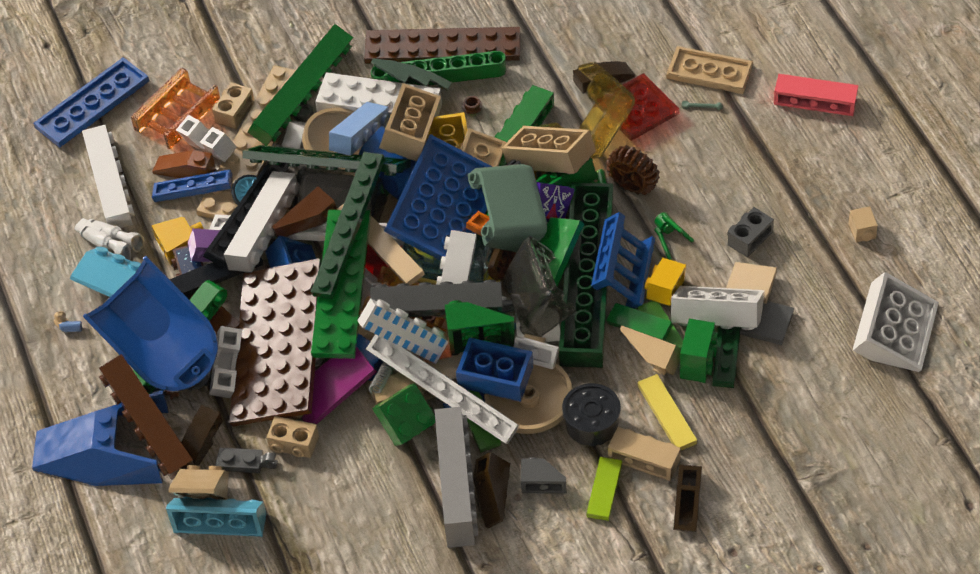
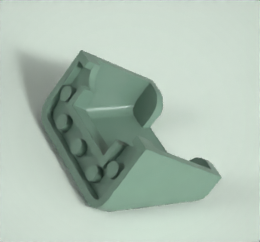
M517 164L475 168L467 175L469 184L473 189H480L482 187L490 219L481 229L485 247L525 254L545 236L547 222L534 171L531 166Z

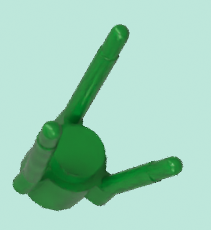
M663 212L657 215L654 220L657 227L654 231L660 239L667 259L672 260L662 233L670 234L676 229L690 242H694V239L677 225L668 213Z

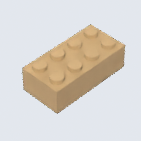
M403 83L379 148L417 161L424 147L441 96Z
M523 126L502 147L507 164L511 160L521 161V164L524 163L531 166L536 172L547 171L575 174L596 151L589 130Z

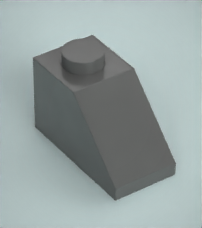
M530 457L521 459L522 494L567 493L566 477L544 458Z

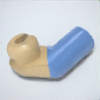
M63 311L54 314V324L61 331H82L81 321H69Z

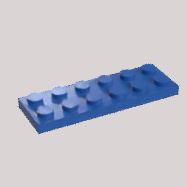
M123 57L33 123L34 127L60 148L150 81L149 77Z

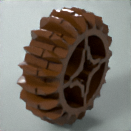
M627 145L624 147L619 146L612 151L606 162V170L609 172L608 175L613 178V182L619 184V187L621 186L625 190L635 192L637 195L640 193L643 195L650 193L660 178V171L657 169V165L653 163V159L647 157V154L642 153L641 149L636 150L634 146L631 148Z

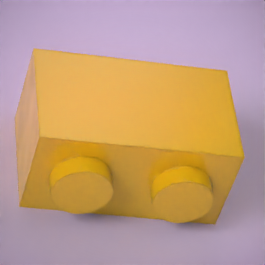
M662 258L659 264L654 266L651 278L648 277L644 286V289L647 290L646 299L671 306L672 296L685 281L686 264Z

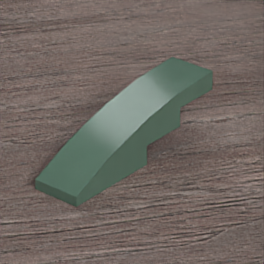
M372 59L371 61L372 65L402 83H407L410 78L420 85L428 87L430 82L447 92L452 85V82L413 65L382 59Z

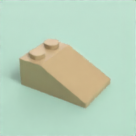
M187 465V469H180L169 487V493L182 498L227 499L229 472L222 470V466H209V470H200V466Z

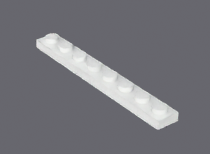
M376 334L367 346L366 350L452 408L461 407L462 415H467L468 419L505 444L510 442L520 425L405 348Z

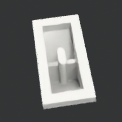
M289 122L282 143L284 148L304 149L302 134L305 122Z

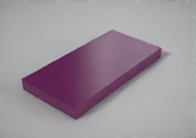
M356 347L355 359L330 358L315 371L312 413L301 417L304 422L318 424L377 372L358 347Z

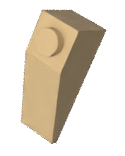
M621 326V332L645 361L654 367V372L665 376V373L674 375L680 362L681 349L678 346Z

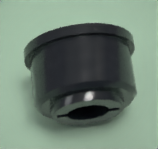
M596 383L582 384L573 388L565 396L562 403V414L567 433L574 441L587 446L602 445L611 440L618 428L621 414V404L616 393L610 388Z

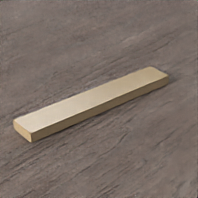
M343 205L338 207L337 210H342ZM371 216L368 245L404 283L412 285L425 275L424 271L388 233L384 232L382 226Z

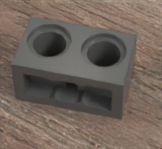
M753 207L749 212L743 214L736 225H732L727 232L728 246L748 258L773 233L774 219Z

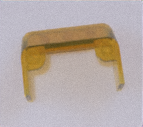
M590 62L579 65L577 68L591 80L587 88V95L595 103L579 129L590 131L596 149L590 158L598 159L603 156L632 110L635 99L629 90L597 62ZM557 122L544 124L540 126L551 128H563Z

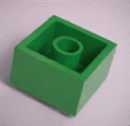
M689 318L680 352V379L706 383L707 375H712L714 364L712 360L713 357H716L718 345H716L718 332H715V323Z
M415 383L407 385L372 408L395 446L404 444L436 423L434 413Z

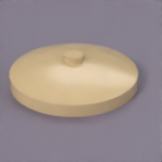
M328 108L313 114L306 122L303 130L302 142L304 149L333 152L329 151V132L355 111L344 108ZM345 168L327 170L340 175L356 174V172H346Z
M555 363L554 369L534 365L521 402L484 394L485 403L520 425L516 433H540L553 428L564 419L562 403L565 396L572 390V383L568 374L557 363Z

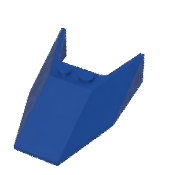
M163 390L149 394L161 413H169ZM121 404L97 410L36 432L32 464L34 471L94 486L163 483L157 460L115 449L118 415H123L122 411H124Z

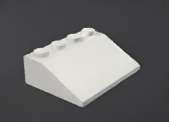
M884 272L870 285L853 351L871 361L920 372L923 367L939 302Z

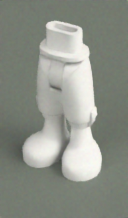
M82 218L74 228L81 237L92 244L112 249L115 254L123 255L127 260L131 259V250L134 252L141 251L145 242L144 237L139 233L122 232V229L118 226L94 219L87 220Z

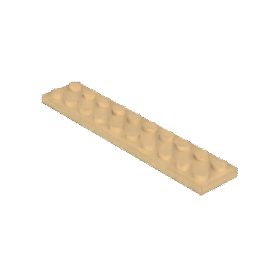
M276 65L272 67L233 141L237 148L225 162L222 161L218 171L231 170L233 174L232 185L237 178L243 175L259 176L268 161L262 160V163H251L250 159H242L243 150L258 145L265 146L247 132L253 121L296 70ZM281 135L276 140V142L271 141L268 146H272L274 143H277ZM231 189L205 193L196 211L198 216L214 219L215 215H231L238 205L232 198Z

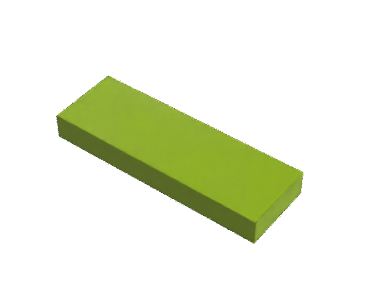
M600 457L586 512L588 518L609 521L622 468V460Z

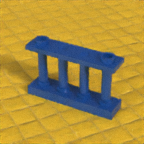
M618 212L604 221L591 286L599 290L609 285L627 298V307L635 309L643 305L644 286L649 274L655 238L651 236L640 241L624 229L625 216ZM621 237L637 248L636 255L621 246ZM618 254L633 264L632 272L617 262ZM614 270L630 281L629 289L614 279Z

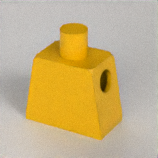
M179 217L152 225L155 239L170 265L172 264L171 258H175L173 249L187 246L192 229H204L201 222L189 226L185 217Z

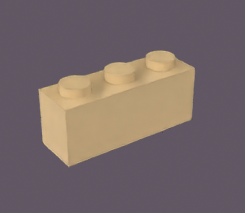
M618 427L608 446V458L622 460V465L671 481L680 462L681 448L672 443L656 440L652 436H644L635 433L631 429Z

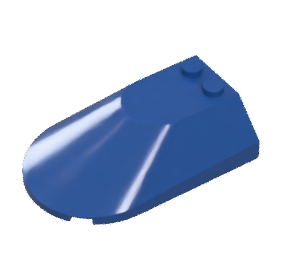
M146 255L143 257V262L136 273L103 305L83 315L88 323L119 355H123L127 363L142 379L158 389L181 391L191 388L208 375L215 363L218 341L212 324Z

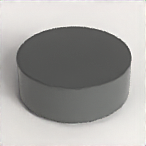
M302 103L300 105L302 109L295 119L299 122H307L314 114L313 107L308 103Z

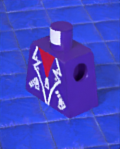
M536 182L546 222L548 223L550 217L565 219L575 189Z

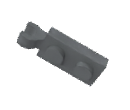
M219 448L215 466H222V470L227 472L260 473L261 468L276 469L278 460H275L276 453L264 454L263 450Z

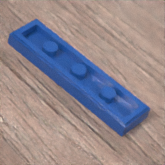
M229 169L157 182L153 186L152 199L155 203L231 189L233 174Z

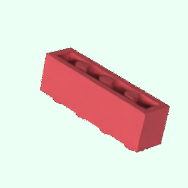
M778 74L774 91V105L854 116L858 85Z

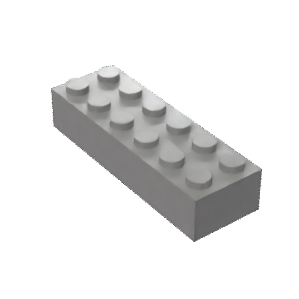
M461 407L435 409L447 547L475 545L474 536L479 535L467 415H462Z

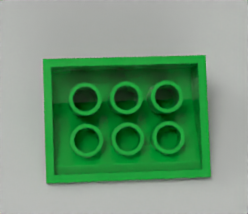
M454 300L449 302V304H445L451 355H458L464 352L469 338L510 347L514 346V317L460 300Z

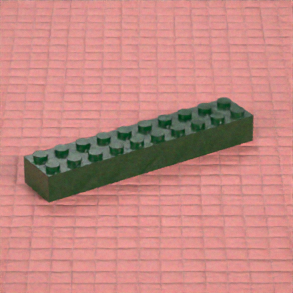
M572 183L571 188L575 190L570 202L569 219L580 220L584 223V226L565 268L559 340V366L603 368L608 286L596 290L591 284L604 221L613 215V184Z

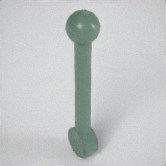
M683 101L681 103L683 109H688L689 107L723 109L721 102L702 104Z

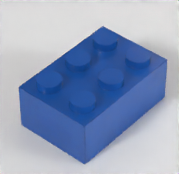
M469 338L456 371L457 384L466 390L521 402L534 367L533 352Z

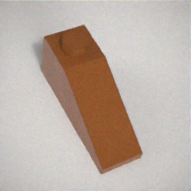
M190 150L159 156L152 173L174 178H185L213 173L216 167L212 153Z

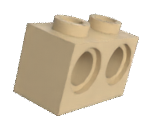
M231 82L228 88L223 91L219 101L212 108L215 123L237 129L254 103L252 88Z
M275 416L266 439L269 450L276 453L283 452L293 454L296 457L311 458L319 434L317 424Z

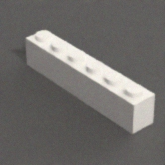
M106 125L83 130L84 141L107 224L118 226L119 228L133 225L131 217L135 216L132 204H127L128 201H131L128 189L123 190L126 182L124 175H119V172H123L120 161H115L118 153L116 146H111L112 143H115L112 132H107Z
M272 171L224 253L229 270L252 273L256 264L259 263L263 251L266 250L271 237L275 234L272 226L285 215L295 195L299 192L300 186L295 173Z

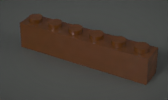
M120 354L99 367L101 383L105 388L110 387L113 392L110 394L116 405H122L124 408L122 414L128 423L132 421L136 426L134 432L139 440L144 439L148 444L145 448L151 458L156 457L160 462L158 467L163 476L168 475L173 480L180 469H187V465H194L193 459L123 355Z

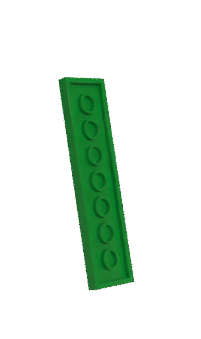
M328 210L323 258L341 210ZM366 210L333 299L317 298L311 356L313 358L355 359L359 322L357 320L360 317L371 220L370 210Z

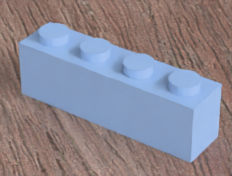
M371 102L363 104L329 132V151L349 156L354 154L379 127L383 126L385 128L390 118L388 106Z

